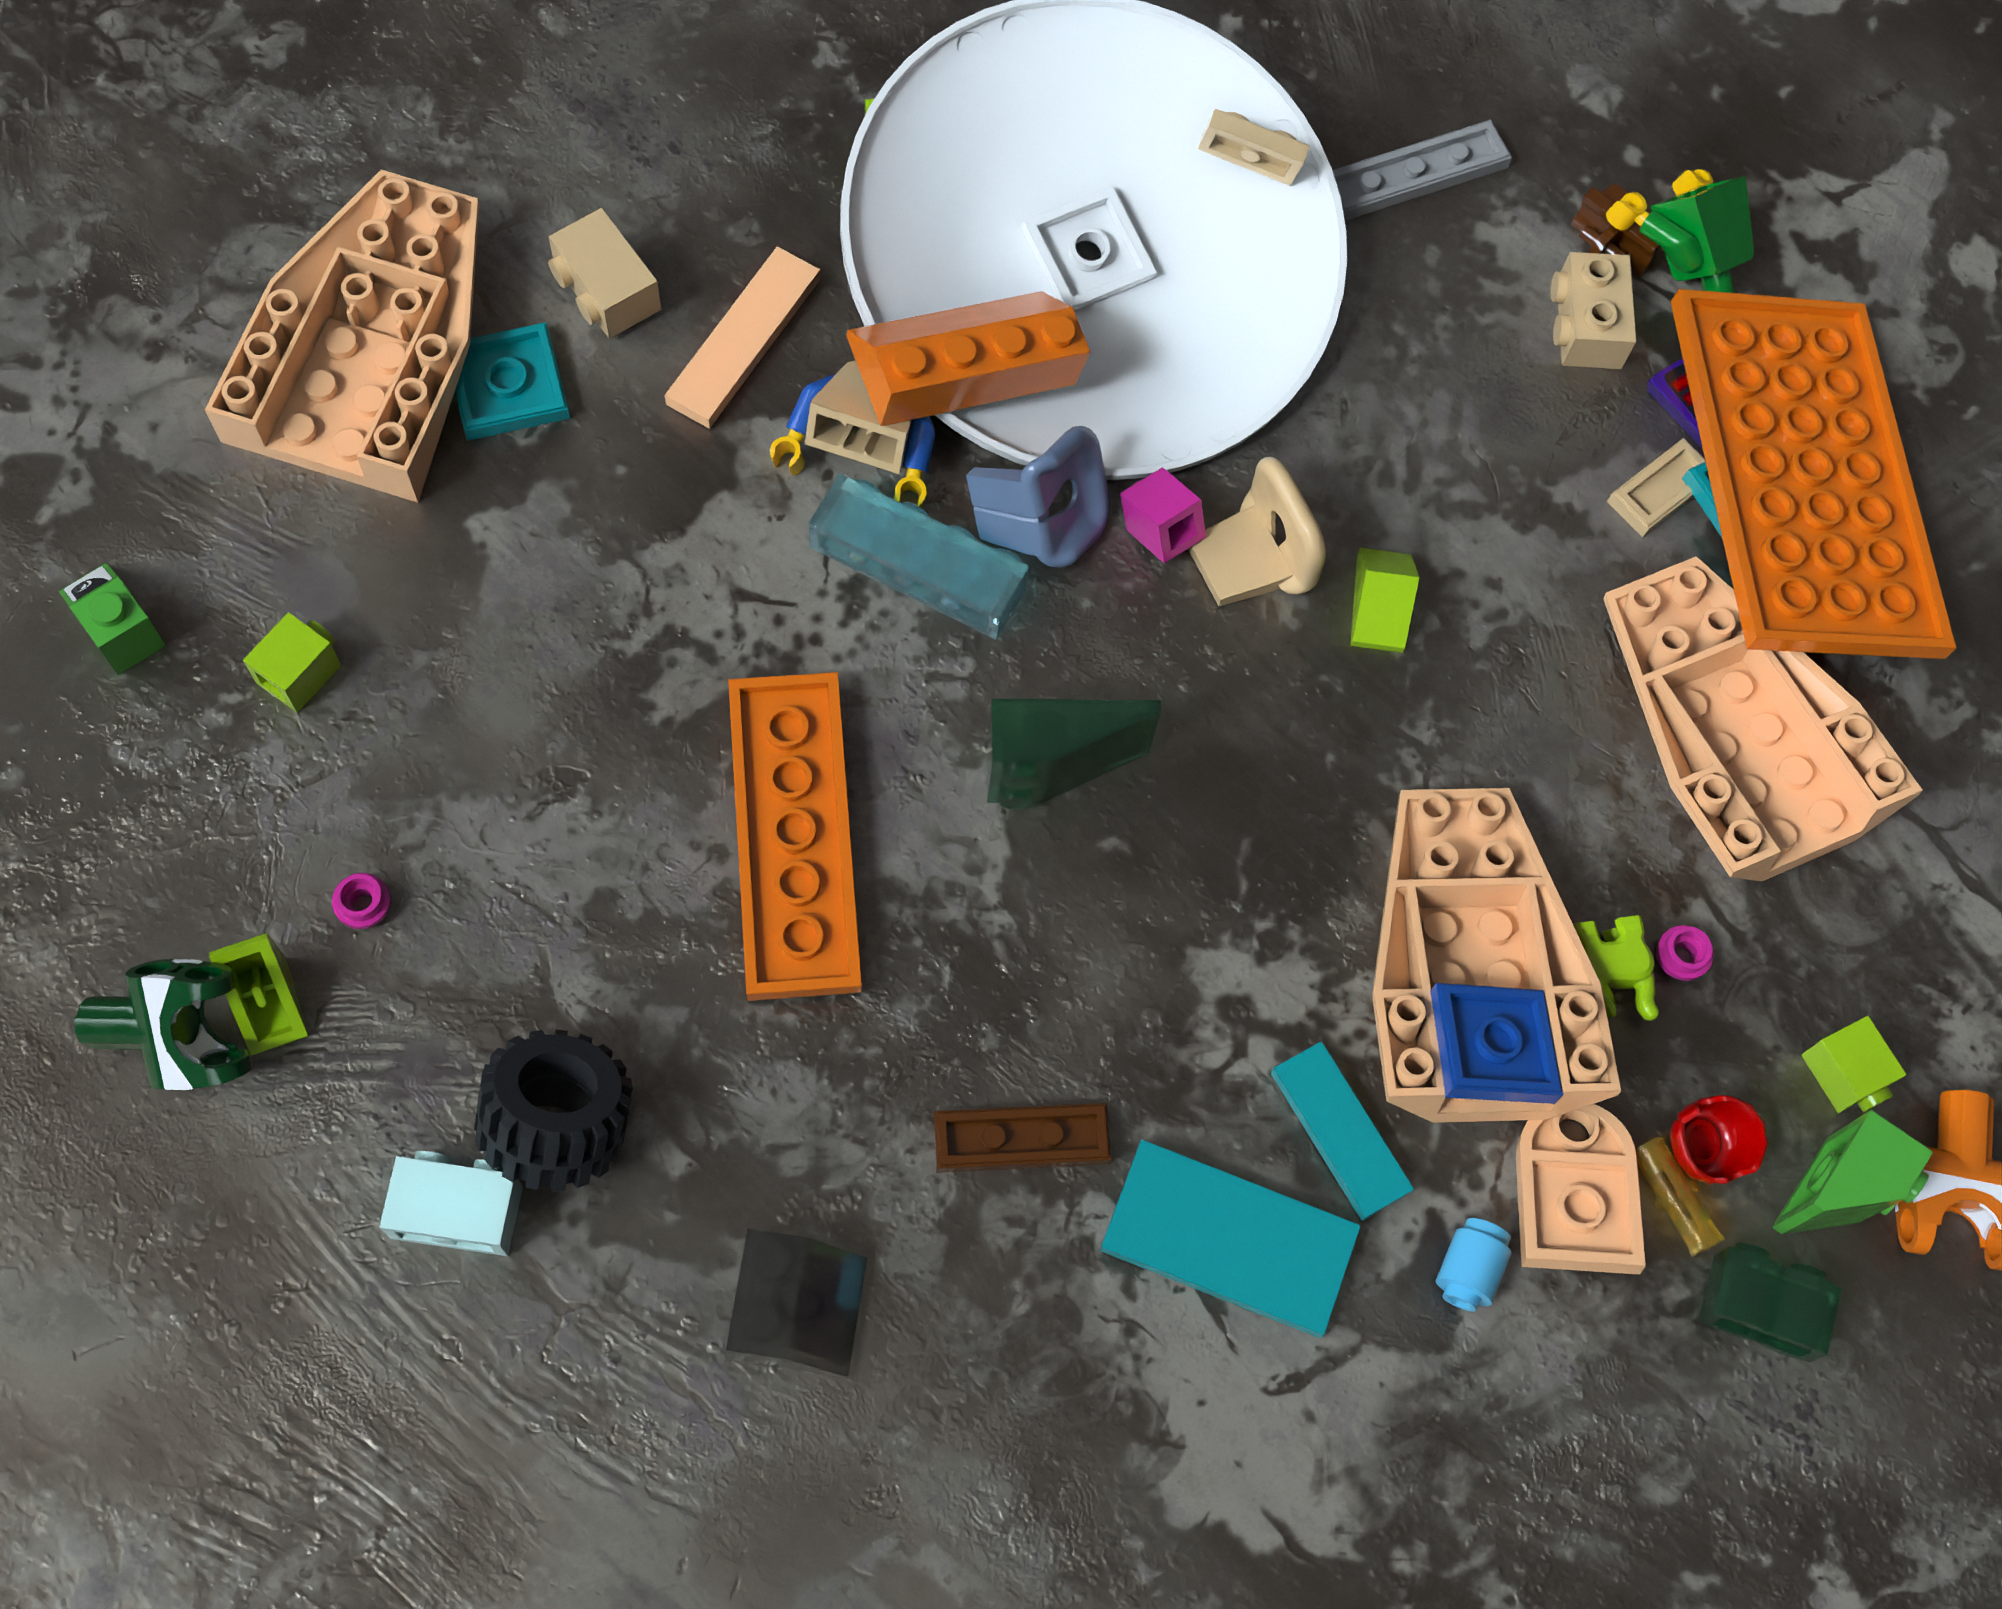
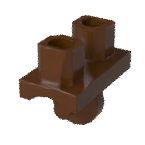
M1616 183L1601 192L1592 187L1584 195L1582 206L1572 220L1571 226L1581 232L1579 238L1591 246L1588 253L1630 255L1631 271L1640 278L1651 266L1661 246L1639 232L1641 226L1636 222L1627 230H1619L1613 227L1607 220V211L1616 201L1621 200L1628 193Z

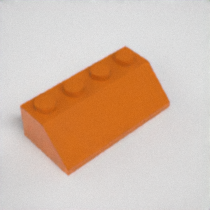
M1043 291L849 329L846 334L880 426L1075 385L1091 352L1073 307Z

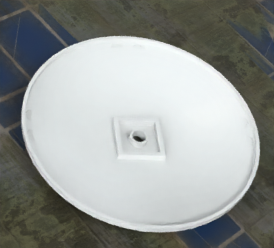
M1012 0L986 8L957 21L918 48L885 82L868 108L859 127L845 171L840 206V237L844 267L851 294L864 326L1040 291L1073 307L1091 351L1075 385L935 415L954 431L980 447L1015 463L1026 466L1044 454L1067 430L1074 426H1085L1096 434L1101 447L1106 480L1146 478L1162 467L1171 473L1211 460L1238 446L1261 430L1288 405L1310 377L1326 349L1337 322L1344 294L1347 268L1346 226L1342 201L1335 177L1318 137L1302 111L1285 89L1247 53L1205 25L1177 12L1139 0ZM1215 108L1224 112L1239 113L1254 124L1272 131L1287 132L1294 136L1297 141L1310 145L1305 162L1291 186L1197 149L1203 131ZM1081 241L1093 242L1099 247L1101 258L1095 261L1085 260L1079 256L1075 245Z

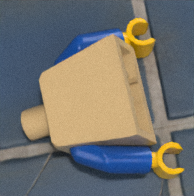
M856 361L847 362L836 375H829L807 384L802 390L786 425L790 429L788 436L780 437L771 444L770 455L775 468L779 465L780 459L784 454L795 453L789 463L791 475H797L802 471L805 465V457L800 445L805 436V445L896 474H900L902 467L907 469L906 477L902 478L895 487L894 504L898 509L901 494L905 491H913L919 496L916 513L920 512L926 500V486L921 480L922 473H928L935 440V427L931 417L927 416L880 426Z

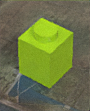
M289 612L243 659L255 682L296 713L304 707L342 666L332 647L336 642L334 637L314 620H309L304 624Z
M1869 1016L1820 1040L1801 1054L1838 1114L1856 1104L1859 1105L1863 1113L1894 1097L1889 1086L1907 1075Z

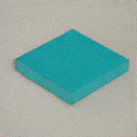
M547 322L470 338V346L455 389L467 441L570 419Z

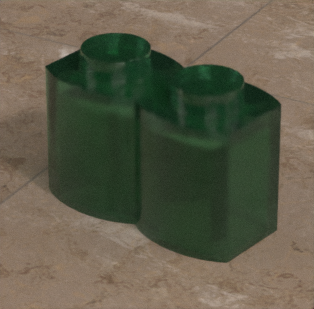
M1736 1243L1734 1247L1729 1246L1714 1254L1699 1316L1700 1322L1724 1333L1755 1341L1772 1351L1802 1361L1813 1362L1827 1356L1842 1291L1841 1287L1825 1280L1826 1274L1818 1268L1804 1264H1792L1790 1268H1786L1778 1262L1769 1259L1770 1253L1766 1249L1753 1244Z

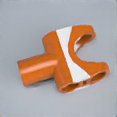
M1947 1090L1940 1094L1937 1148L1927 1147L1933 1153L1922 1170L1929 1175L1928 1180L1913 1201L1910 1203L1901 1201L1895 1205L1898 1239L1905 1252L1926 1255L1934 1243L1937 1225H1941L1944 1213L1951 1211L1963 1216L1973 1225L1979 1237L1980 1247L1984 1248L1986 1265L1990 1269L2002 1271V1161L1992 1160L1995 1100L1989 1094L1973 1090Z

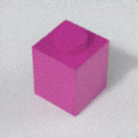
M1163 467L1120 493L1127 531L1163 563H1166L1206 538L1201 499Z

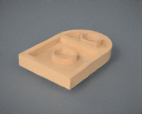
M1596 1104L1547 1120H1528L1516 1147L1522 1267L1640 1275L1646 1264L1637 1156L1634 1142L1625 1126L1612 1113ZM1564 1120L1580 1122L1587 1129L1589 1139L1576 1142L1566 1138L1560 1130L1559 1123Z

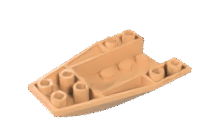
M1697 556L1605 593L1603 600L1669 785L1730 878L1765 881L1850 844L1918 797L1923 791L1860 702L1804 652L1747 649L1734 590Z
M1510 788L1401 790L1398 799L1372 990L1386 1101L1432 1123L1547 1120L1618 1096L1621 1092L1601 983ZM1436 983L1544 990L1563 1096L1555 1104L1445 1098L1430 992Z

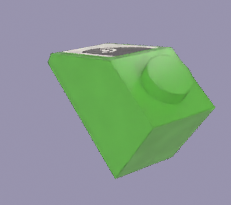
M107 563L58 591L117 675H120L166 646L146 613L123 581Z

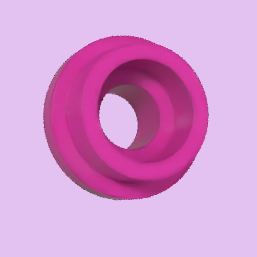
M356 873L344 878L337 885L332 896V908L340 922L353 929H368L379 924L386 917L391 906V895L386 884L379 877L369 873ZM364 895L372 897L371 905L365 910L353 909V904L358 897Z
M1686 925L1672 927L1660 937L1656 946V956L1659 965L1668 975L1678 980L1691 981L1700 978L1709 970L1713 962L1714 953L1709 937L1702 930ZM1682 947L1686 949L1691 956V961H1682L1676 955L1675 948Z

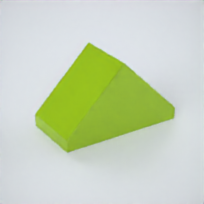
M1359 547L1357 552L1350 646L1403 653L1419 582V575L1411 554Z
M268 933L209 952L211 962L223 964L232 969L235 988L226 993L225 996L251 1056L308 1036V1030L286 957Z

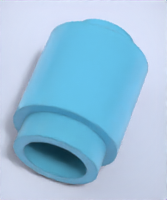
M1468 1218L1463 1228L1456 1229L1435 1281L1444 1290L1442 1297L1445 1301L1457 1308L1475 1312L1478 1306L1488 1307L1492 1305L1512 1254L1508 1248L1511 1236L1507 1231L1491 1222L1478 1218Z

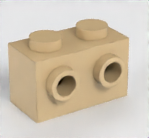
M602 208L548 236L553 256L552 259L548 260V265L554 278L562 288L568 286L572 288L577 295L575 298L577 306L585 320L590 325L598 323L609 339L662 310L656 278Z
M1570 252L1561 272H1555L1551 282V301L1558 303L1559 313L1554 323L1553 341L1554 345L1561 346L1562 366L1622 369L1636 344L1630 255Z

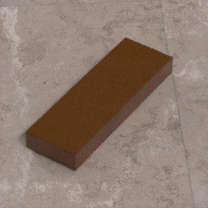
M1107 1103L934 1111L936 1173L1108 1165L1112 1160Z

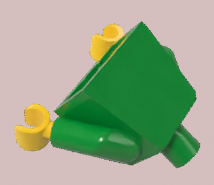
M1686 170L1672 184L1676 196L1651 205V213L1646 211V200L1637 192L1625 194L1621 200L1616 201L1607 211V220L1613 227L1619 230H1627L1635 222L1641 226L1639 232L1664 250L1672 277L1676 281L1700 278L1703 291L1735 293L1730 269L1751 260L1754 255L1745 176L1713 183L1711 174L1706 170Z

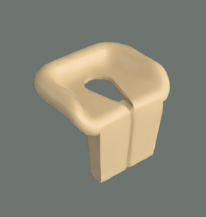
M1265 457L1257 464L1251 489L1242 502L1240 512L1206 529V538L1188 548L1218 606L1263 595L1278 589L1288 594L1298 595L1306 593L1318 583L1326 559L1325 541L1316 518L1289 470L1280 460L1274 457ZM1276 513L1281 518L1286 532V539L1279 547L1275 542Z

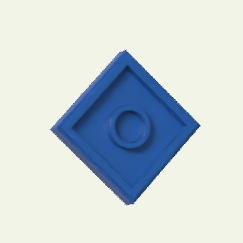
M1436 983L1430 992L1445 1098L1555 1104L1563 1096L1544 990Z

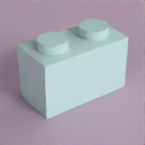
M416 1151L414 1159L396 1156L380 1223V1228L390 1239L502 1256L509 1255L523 1189L519 1179L514 1182L502 1177V1167L492 1169L485 1160H475L472 1168L450 1164L451 1158L449 1156L430 1151Z

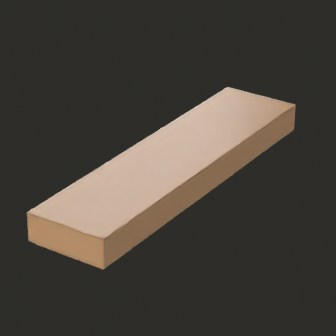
M777 246L665 394L666 405L710 429L820 281V269Z

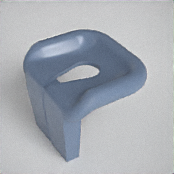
M1074 426L1067 430L1044 454L1027 464L1023 470L974 467L966 475L972 505L974 506L973 511L979 538L1027 555L1037 556L1044 565L1053 568L1072 565L1100 537L1106 526L1109 516L1110 499L1101 447L1096 434L1085 426ZM1070 479L1073 493L1069 505L1062 511L1049 516L1048 508L1064 482Z

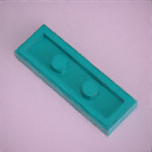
M1322 1041L1272 1069V1077L1361 1221L1404 1198L1414 1190Z

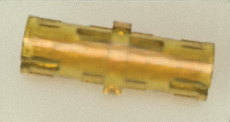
M1663 1137L1655 1138L1637 1148V1164L1658 1198L1653 1203L1659 1213L1666 1211L1689 1248L1690 1255L1694 1257L1725 1240L1696 1195L1700 1191L1695 1180H1687L1665 1145ZM1663 1173H1666L1667 1177L1669 1178L1670 1182L1675 1188L1680 1199L1683 1201L1687 1210L1691 1214V1220L1687 1218L1676 1197L1674 1196L1666 1181L1664 1180L1662 1176Z

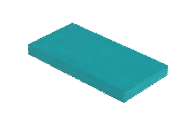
M1141 1139L1099 1251L1321 1339L1325 1334L1361 1225Z

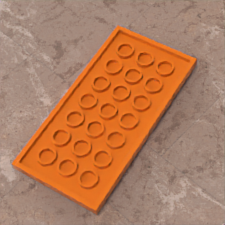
M1678 289L1670 302L1747 649L1946 659L1956 649V644L1865 303Z

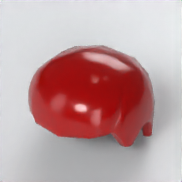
M1727 1095L1700 1098L1678 1112L1677 1119L1672 1123L1670 1140L1674 1158L1690 1178L1710 1185L1714 1183L1728 1184L1742 1176L1755 1173L1761 1167L1768 1147L1765 1122L1750 1103Z

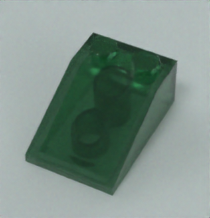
M992 699L987 734V803H1000V806L1007 809H1025L1032 806L1033 803H1044L1149 754L1161 713V700Z

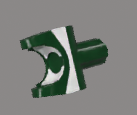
M164 959L139 964L130 968L125 974L130 997H88L80 1003L78 1013L74 1019L77 1039L89 1049L142 1050L149 1086L155 1089L189 1090L216 1086L235 1080L247 1074L252 1068L249 1052L245 1049L237 1048V1044L225 1042L216 1036L208 1026L204 1015L205 1000L222 996L235 988L232 969L223 964L195 959Z

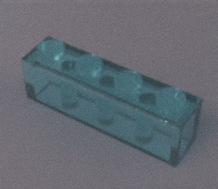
M840 473L809 521V543L811 549L995 640L998 639L1026 591L1029 566L1024 564L1016 554L1004 548L994 549L975 540L974 536L966 529L957 525L947 526L930 518L919 506L910 502L900 503L882 494L874 484L863 479L853 480Z

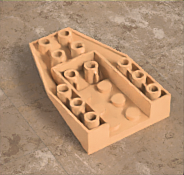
M380 170L270 279L205 408V412L220 442L418 503L470 346L479 219L478 198Z

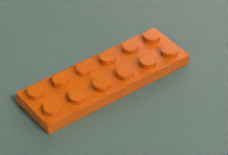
M838 672L728 679L747 1001L862 993Z

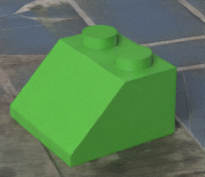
M1870 1110L1826 1138L1772 1228L1780 1234H1788L1860 1223L1879 1212L1886 1215L1897 1203L1901 1201L1910 1203L1921 1192L1929 1177L1922 1170L1933 1151Z

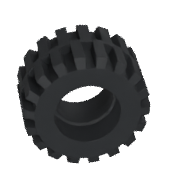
M555 1029V1033L552 1035H545L543 1030L531 1031L528 1039L516 1036L508 1040L506 1049L497 1048L490 1056V1063L485 1064L481 1076L474 1130L477 1131L475 1141L479 1151H486L485 1161L492 1169L497 1167L503 1168L502 1177L511 1182L518 1178L526 1181L525 1187L538 1190L539 1185H550L551 1191H565V1186L568 1183H573L579 1188L589 1184L591 1175L600 1178L608 1172L610 1162L615 1163L619 1157L632 1103L631 1078L625 1077L627 1068L622 1060H611L613 1051L604 1044L598 1047L593 1045V1038L580 1034L576 1038L567 1036V1030ZM555 1106L565 1109L569 1113H552L537 1107Z

